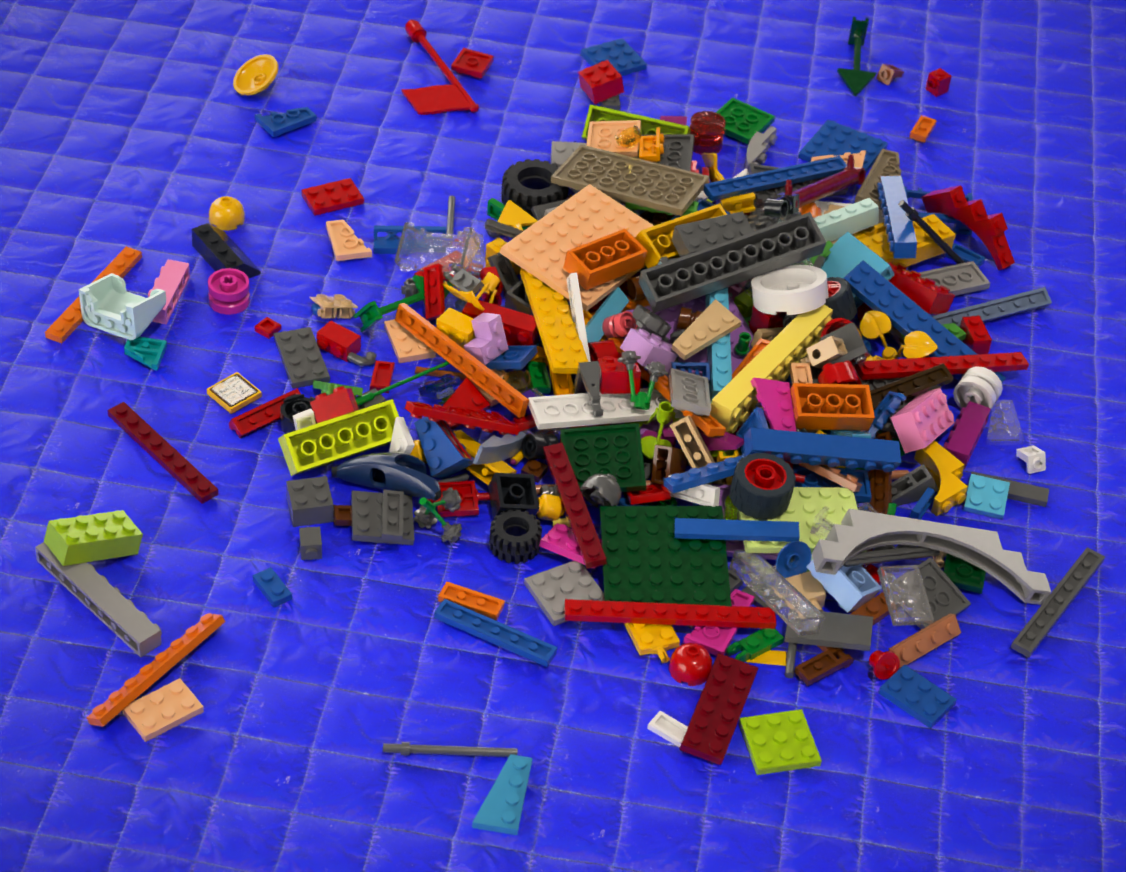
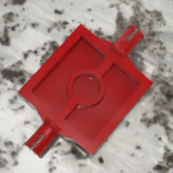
M474 481L438 482L441 489V498L444 497L442 492L447 491L451 487L453 490L458 491L462 499L460 508L454 512H450L449 509L446 510L443 505L436 506L437 512L441 517L479 515V501L490 500L489 492L479 493L475 488ZM441 498L438 499V500H436V501H435V500H431V499H428V500H429L430 502L434 503V502L441 501Z

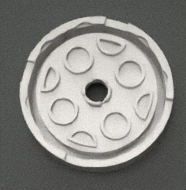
M789 265L754 277L751 281L753 305L758 311L766 314L776 315L777 312H787V315H795L809 312L826 303L825 299L829 298L826 272L814 266Z

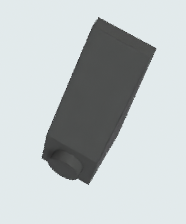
M924 464L892 482V503L900 506L919 501L928 487L934 489L935 492L939 490Z

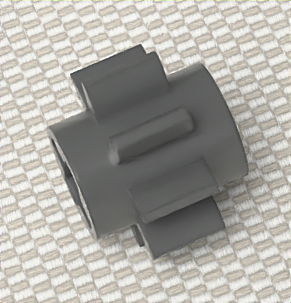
M412 278L407 279L404 285L401 286L402 294H405V298L419 293Z

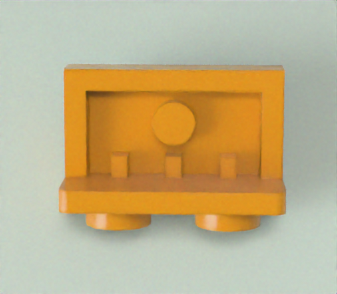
M656 127V135L640 136L639 159L650 162L660 161L661 154H664V133L660 134V127Z

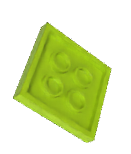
M802 709L739 718L738 724L757 775L821 765L822 760Z

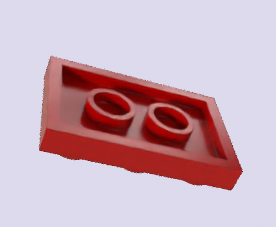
M351 178L301 190V195L314 216L364 204V197Z

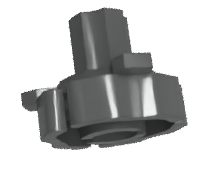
M638 304L632 312L636 325H638L636 330L642 328L650 334L653 332L661 336L662 340L668 342L669 338L666 335L672 328L671 325L651 310Z

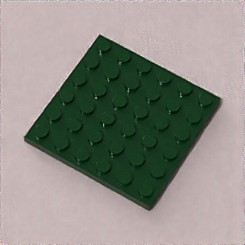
M600 506L601 546L607 564L603 565L604 601L732 606L726 541L675 538V518L723 519L722 506Z

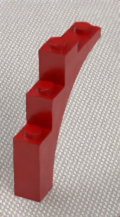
M961 185L935 190L921 197L927 213L946 214L968 226L985 244L998 270L1015 263L1004 231L1008 228L1002 213L987 215L982 199L967 201Z

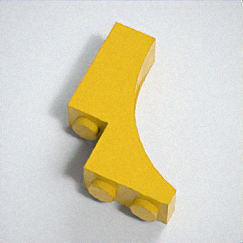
M935 440L926 448L916 450L914 459L919 464L925 465L939 489L934 498L931 512L938 516L943 512H948L953 506L963 503L966 499L968 488L960 480L963 476L962 472L965 464Z

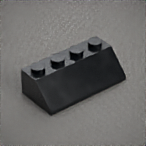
M209 223L192 229V246L214 271L227 268L238 269L244 272L248 278L261 274V271L223 230Z

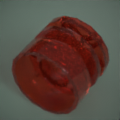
M701 111L693 114L690 121V134H694L693 152L701 155L703 153H718L721 151L726 121L720 114L712 111Z

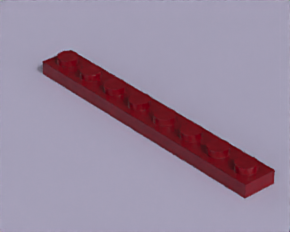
M125 402L107 410L108 416L198 501L203 504L219 495L216 486Z
M563 443L544 446L545 458L586 569L607 564L606 556Z

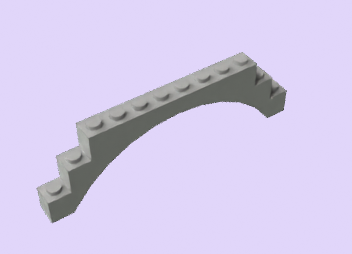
M848 509L841 521V525L834 524L826 537L827 540L819 539L812 552L816 572L836 575L849 559L862 551L878 546L897 544L922 546L948 553L979 567L1003 583L1024 603L1042 605L1051 593L1046 574L1027 571L1022 553L1003 550L998 532Z

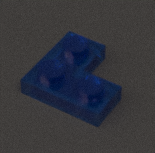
M446 374L441 376V379L438 381H428L424 383L425 386L418 388L420 396L436 400L454 394L453 388L461 384L460 377Z

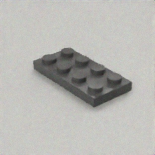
M311 327L274 333V341L292 389L311 386L314 380L330 382V375Z

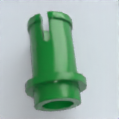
M742 332L739 335L738 343L734 347L736 354L739 356H745L749 352V343L751 341L749 333Z

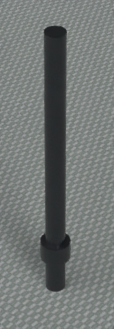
M904 200L899 202L898 205L906 212V216L910 220H914L956 264L965 263L919 216L918 211L914 207H910Z

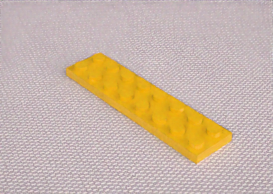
M521 268L520 275L552 373L577 374L579 363L588 362L582 342L579 340L578 332L575 328L576 324L572 320L567 298Z

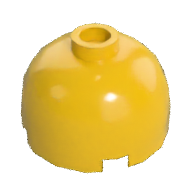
M224 196L216 199L211 204L209 209V222L211 225L213 223L217 228L228 231L237 229L239 224L241 226L244 224L245 213L243 205L237 199Z

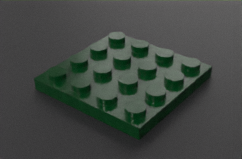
M639 423L560 429L561 443L564 445L579 488L594 474H611L617 479L621 492L646 490Z

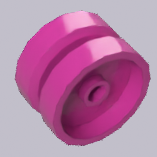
M232 268L220 269L210 275L208 279L210 307L214 311L226 315L244 311L250 303L248 276L244 272Z

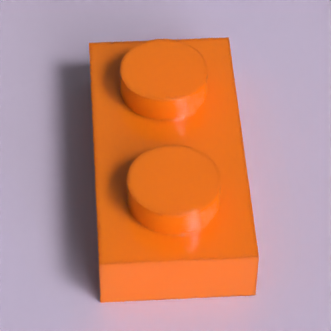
M921 115L911 130L909 138L925 143L936 126L937 120Z

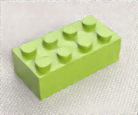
M116 510L113 512L48 521L44 542L63 566L137 555L143 533L123 510Z

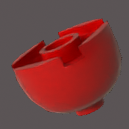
M685 643L677 647L670 658L669 672L671 676L679 683L681 681L688 683V686L701 685L707 681L712 669V658L709 652L697 643Z

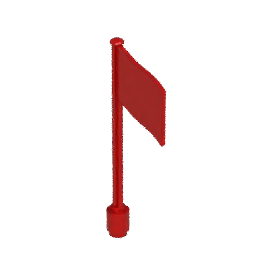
M409 20L405 25L407 34L414 42L421 43L452 84L417 89H401L412 107L419 115L459 110H470L472 113L477 112L479 105L473 101L427 41L425 29L418 21Z

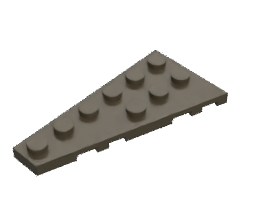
M886 149L881 150L857 192L855 202L870 198L882 210L879 193H877V183H880L881 176H901L898 152Z

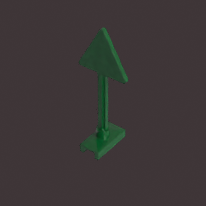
M855 16L852 18L848 37V44L854 45L853 70L838 68L837 72L852 94L857 96L876 76V72L860 70L861 46H864L869 18L861 21L856 20Z

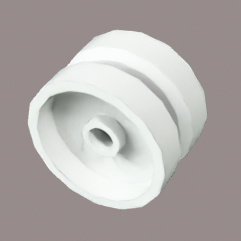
M969 368L954 389V400L961 409L962 407L966 408L969 401L992 409L995 402L1001 396L1003 390L1002 382L994 372L987 368Z

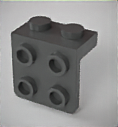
M849 323L820 338V341L830 336L843 339L848 351L847 354L829 363L835 364L851 361L852 365L855 363L859 364L870 356L854 323Z

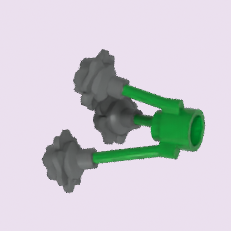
M631 350L622 352V357L618 358V362L626 365V370L629 372L630 402H634V408L649 410L655 382L658 381L659 377L668 375L665 365L654 361L647 364L644 370L650 374L647 393L638 392V395H635L633 370L634 364L637 360L641 359V356H637L636 352Z

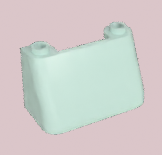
M112 273L78 289L84 322L91 327L128 340L140 337L166 304V291L154 289L151 291L150 297L145 298L127 292L124 279Z

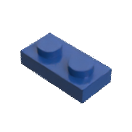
M271 567L253 575V582L273 607L292 600V593Z

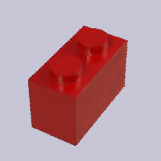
M962 317L960 328L967 333L962 342L977 354H988L992 339L981 317Z
M329 321L317 331V345L322 350L347 362L350 352L357 354L361 350V336L333 321Z
M341 386L333 389L334 393L330 395L323 393L315 396L316 400L311 401L310 404L317 423L359 410L352 389Z

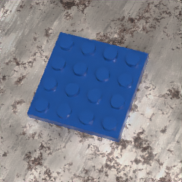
M827 120L802 148L798 158L811 162L812 157L825 155L839 156L848 152L855 154L866 150L863 168L867 173L881 150L887 149L888 143L866 133L838 124L835 121Z

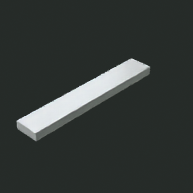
M570 273L566 281L572 320L576 324L575 328L578 332L579 340L582 342L588 362H591L577 273Z

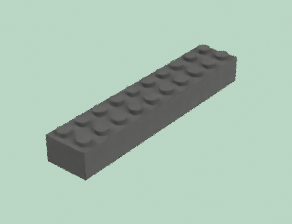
M809 212L642 270L638 282L653 312L656 313L823 254L826 241Z

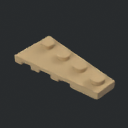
M715 299L672 344V350L685 361L739 328L741 320Z

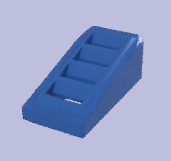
M671 362V368L680 369L681 371L685 369L688 370V373H692L693 370L696 375H699V371H702V376L707 377L708 383H710L709 362Z

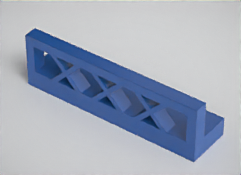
M374 225V254L446 255V227ZM378 232H386L388 235L386 237H378ZM398 232H404L406 235L404 237H398L396 234ZM417 232H422L424 236L416 237L414 236V234ZM442 233V238H435L432 234Z

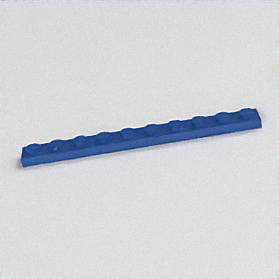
M840 156L707 183L704 184L703 192L710 201L785 186L787 179L792 180V184L831 176L844 171L847 164Z

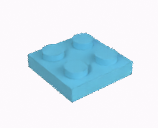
M971 474L963 511L1003 520L1010 482Z

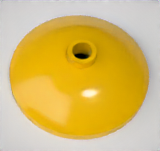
M259 55L248 60L239 68L234 77L233 86L235 90L241 95H255L264 91L273 83L277 76L278 62L271 55Z

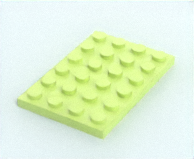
M794 487L788 509L781 516L762 520L747 516L738 509L737 512L739 520L799 522V541L807 544L812 553L819 539L827 540L826 537L834 524L841 525V521L848 509L858 510L854 492L848 488ZM743 540L746 553H779L786 544L790 543Z

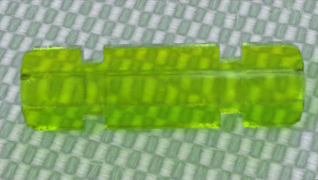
M728 495L725 499V520H737V508L733 505L730 495Z

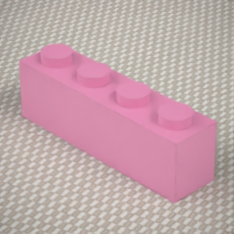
M168 259L165 266L161 267L160 276L155 279L154 287L149 290L148 297H150V293L154 289L166 291V304L152 322L167 324L190 279L189 263Z

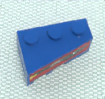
M423 417L414 423L433 477L445 479L474 464V458L465 450L466 447L455 437L456 434L445 420L434 422L429 420V417Z

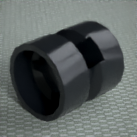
M526 434L522 441L523 455L527 459H546L543 447L558 444L559 441L554 434Z

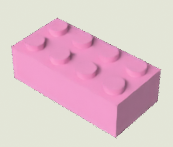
M941 388L919 394L891 417L905 453L926 448L955 423L953 413L948 408L947 398L942 393Z

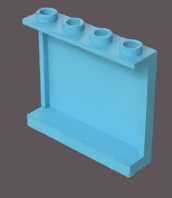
M849 232L841 236L833 244L834 246L829 249L831 253L825 258L826 262L822 267V270L826 272L827 278H844L864 260L888 281L895 275L890 264ZM852 293L858 309L864 302Z

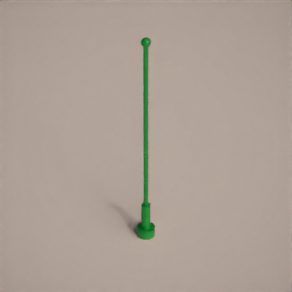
M446 361L377 392H369L355 398L357 405L359 406L371 401L377 395L447 366L450 363Z

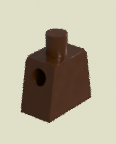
M655 445L651 482L664 484L663 479L667 478L668 475L685 472L688 466V459L682 449Z

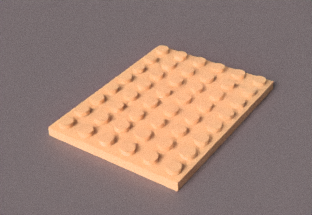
M589 184L502 246L500 254L569 299L566 279L570 274L563 268L568 250L622 229H626L635 238L641 230L654 225ZM641 269L585 290L579 284L582 308L588 311Z

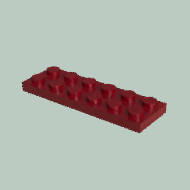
M720 653L717 654L679 750L722 765L759 667Z

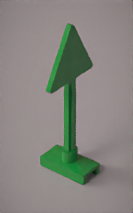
M418 275L412 277L419 291L418 294L380 308L375 301H372L354 314V318L360 317L364 325L360 328L361 332L368 330L382 319V315L397 310L398 305L401 303L407 305L419 301H424L425 303L424 277ZM447 282L449 286L453 287L450 282ZM444 287V297L446 298L449 291Z

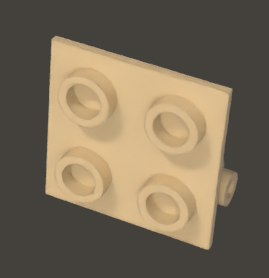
M324 294L310 297L312 301L321 307L318 309L317 315L322 319H329L331 317L332 319L336 317L338 319H351L355 314L353 308H358L357 305L352 303V300L347 299L345 295L335 294L334 297H328Z

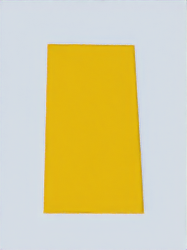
M769 650L746 662L786 666V651Z

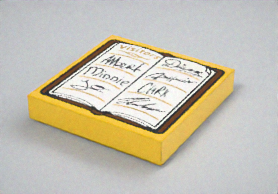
M238 372L207 388V394L230 414L262 397V392Z

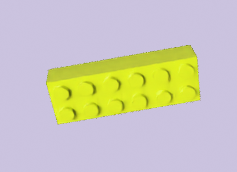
M393 399L279 437L278 441L291 476L390 444L395 418L399 417Z

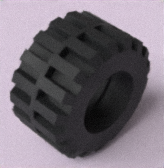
M518 509L516 511H503L500 513V516L496 515L490 527V550L493 551L495 556H498V559L506 560L507 563L515 562V564H519L521 561L525 563L528 562V559L532 560L539 553L542 526L539 519H536V516L533 514L529 515L527 511L521 512Z

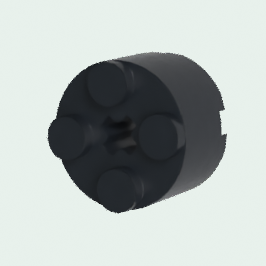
M295 394L283 401L280 407L281 429L285 434L296 431L293 415L310 408L312 409L310 402L316 400L311 396L306 398L304 394Z

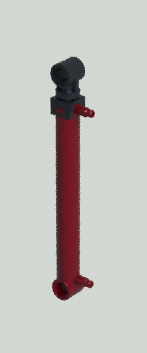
M850 154L848 155L847 166L844 168V171L793 192L792 180L787 179L785 192L777 194L776 199L768 198L765 201L764 214L768 217L785 218L787 214L799 212V208L855 184L862 185L866 176L865 169L854 167V155Z

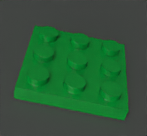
M732 97L707 120L706 126L749 145L754 134L765 131L774 122L775 116Z

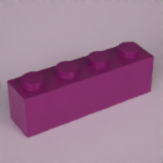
M971 401L968 402L966 408L962 407L959 415L961 419H956L953 427L955 431H950L947 440L949 443L945 442L943 446L965 464L964 469L988 422L991 408Z

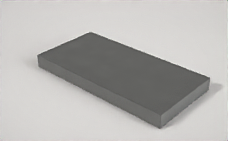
M789 608L785 642L870 651L873 617Z

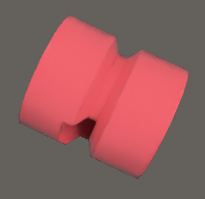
M625 311L606 317L602 323L605 336L607 338H623L627 336L631 328L636 329L638 325H636L632 312Z

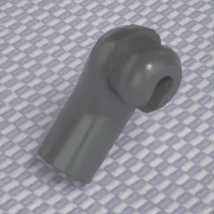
M370 351L367 352L366 357H362L350 352L347 360L358 366L373 365L376 362L377 355Z

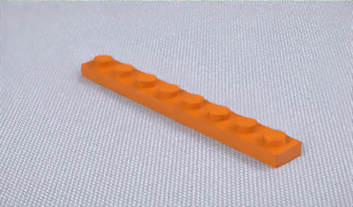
M126 246L93 282L111 273L124 278L140 261L142 252ZM79 296L45 331V338L62 344L84 321Z
M211 613L202 616L200 621L195 626L188 628L181 638L174 640L168 649L155 656V660L143 666L135 677L128 679L122 688L109 695V699L103 704L96 706L92 713L86 717L89 724L102 727L225 623L223 616Z

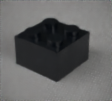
M494 474L488 485L493 520L496 515L500 516L501 512H508V510L516 511L518 509L521 512L527 511L529 515L533 514L534 516L537 514L539 504L534 474Z

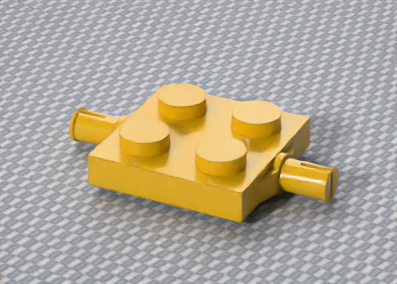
M624 624L640 656L658 654L661 663H667L670 658L666 651L677 648L680 645V640L672 625Z

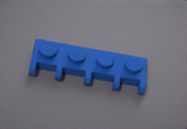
M889 391L874 410L875 419L869 430L865 431L871 433V439H874L877 434L876 432L884 427L883 425L887 423L888 417L896 412L895 410L899 408L900 402L906 400L905 395Z

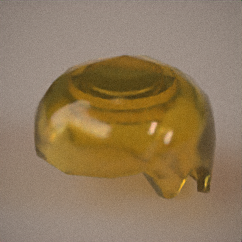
M634 125V127L624 129L618 136L615 135L614 137L620 147L631 148L640 141L641 132Z
M521 370L511 371L503 376V380L520 393L530 389L531 375L528 370L525 372Z

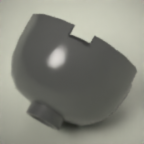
M594 474L580 488V490H583L582 496L595 507H598V505L618 506L621 500V488L617 483V479L611 474Z

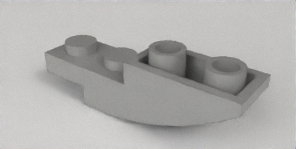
M770 126L763 134L760 132L754 134L747 148L744 169H747L749 163L759 165L765 163L767 159L766 152L771 145L776 143L777 128Z

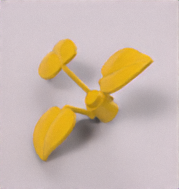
M488 272L483 281L481 280L484 286L476 297L473 291H459L449 286L447 281H444L443 286L458 299L472 303L473 306L484 311L485 309L478 299L483 293L489 295L491 292L489 303L493 304L494 296L497 292L495 288L501 280L496 275Z
M868 311L861 320V334L867 339H876L880 336L884 346L882 351L883 358L877 355L874 357L870 355L865 361L899 359L902 350L904 357L907 359L924 358L938 349L936 343L926 333L914 331L905 337V345H901L897 352L895 348L887 346L883 334L890 332L892 327L891 321L886 314L880 311Z

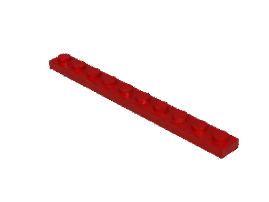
M1021 352L864 361L855 364L854 368L861 380L908 377L943 363L951 374H965L969 368L984 367L992 372L1027 370L1029 363Z
M565 599L564 602L565 621L776 628L775 608L573 599Z

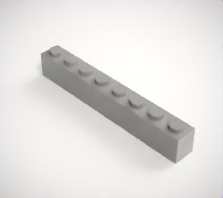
M45 542L35 547L37 562L140 658L162 645V631L160 627L155 623L153 624L143 611L140 612L130 599H126L117 587L109 584L105 576L97 573L92 564L86 562L63 566Z

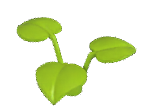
M661 402L651 415L649 421L625 422V424L639 423V427H642L643 423L648 425L656 416L660 423L657 438L645 436L641 439L642 453L648 459L653 460L655 445L672 447L668 440L661 439L664 425L671 422V420L675 423L682 419L675 418L676 413L674 412V407L671 406V402Z

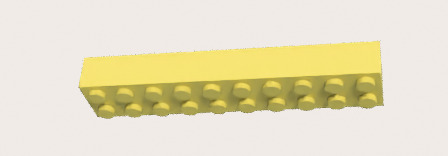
M822 305L815 310L798 314L712 399L710 415L726 428L725 432L734 433L741 422L744 423L749 414L760 404L756 397L758 394L756 388L752 387L750 381L754 377L786 381L790 374V364L800 363V358L805 357L807 354L806 349L820 342L821 333L825 325L833 320L831 318L833 309Z

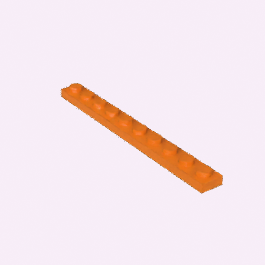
M401 303L398 305L395 317L396 322L518 418L525 416L529 403L528 398L407 304Z
M608 338V340L614 341L617 352H620L622 355V352L625 351L620 346L624 338ZM638 363L642 379L650 383V374ZM664 375L655 382L654 389L671 402L669 378ZM681 411L685 417L690 415L696 427H699L706 436H724L726 428L711 415L699 416L691 411Z

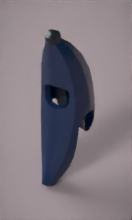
M391 452L372 453L350 459L331 469L333 478H340L357 485L380 490L404 492V495L419 498L425 497L435 501L441 498V489L438 481L428 476L425 463L412 455Z

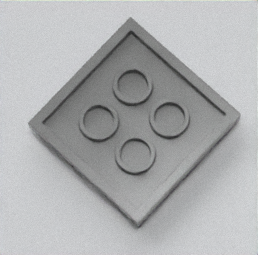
M571 561L524 578V585L553 626L567 622L564 617L565 599L604 601L603 591L585 566L576 561Z

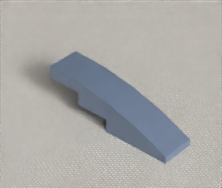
M519 432L518 435L512 436L507 433L502 438L495 435L491 436L479 446L473 463L476 465L488 464L513 457L522 449V441L526 434Z

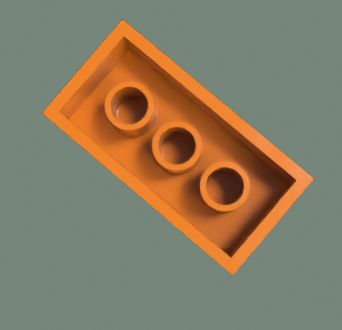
M622 229L568 250L563 268L569 274L577 273L579 284L585 290H588L643 268L648 251L626 229Z
M793 383L790 389L795 425L798 429L868 431L875 419L869 385Z

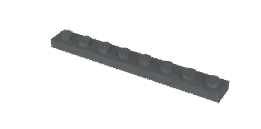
M1087 547L1015 638L1011 648L1030 658L1104 562L1105 556Z

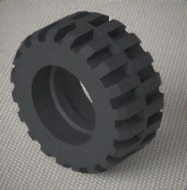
M527 159L524 162L519 161L515 165L512 164L504 172L501 200L504 205H506L508 200H511L534 217L531 211L533 206L565 200L568 198L569 187L551 183V176L558 170L556 164H550L546 160Z

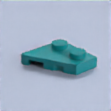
M145 337L127 340L124 353L158 371L167 348V341Z

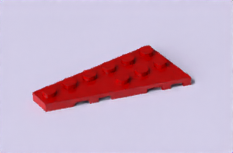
M406 401L404 408L414 418L422 419V416H425L434 422L445 420L450 425L458 426V423L469 429L480 427L481 430L493 433V430L499 431L501 435L507 433L518 435L520 430L519 426L495 411L488 413L485 410H479L477 413V411L470 408L453 406L445 408L434 404L432 408L429 404Z

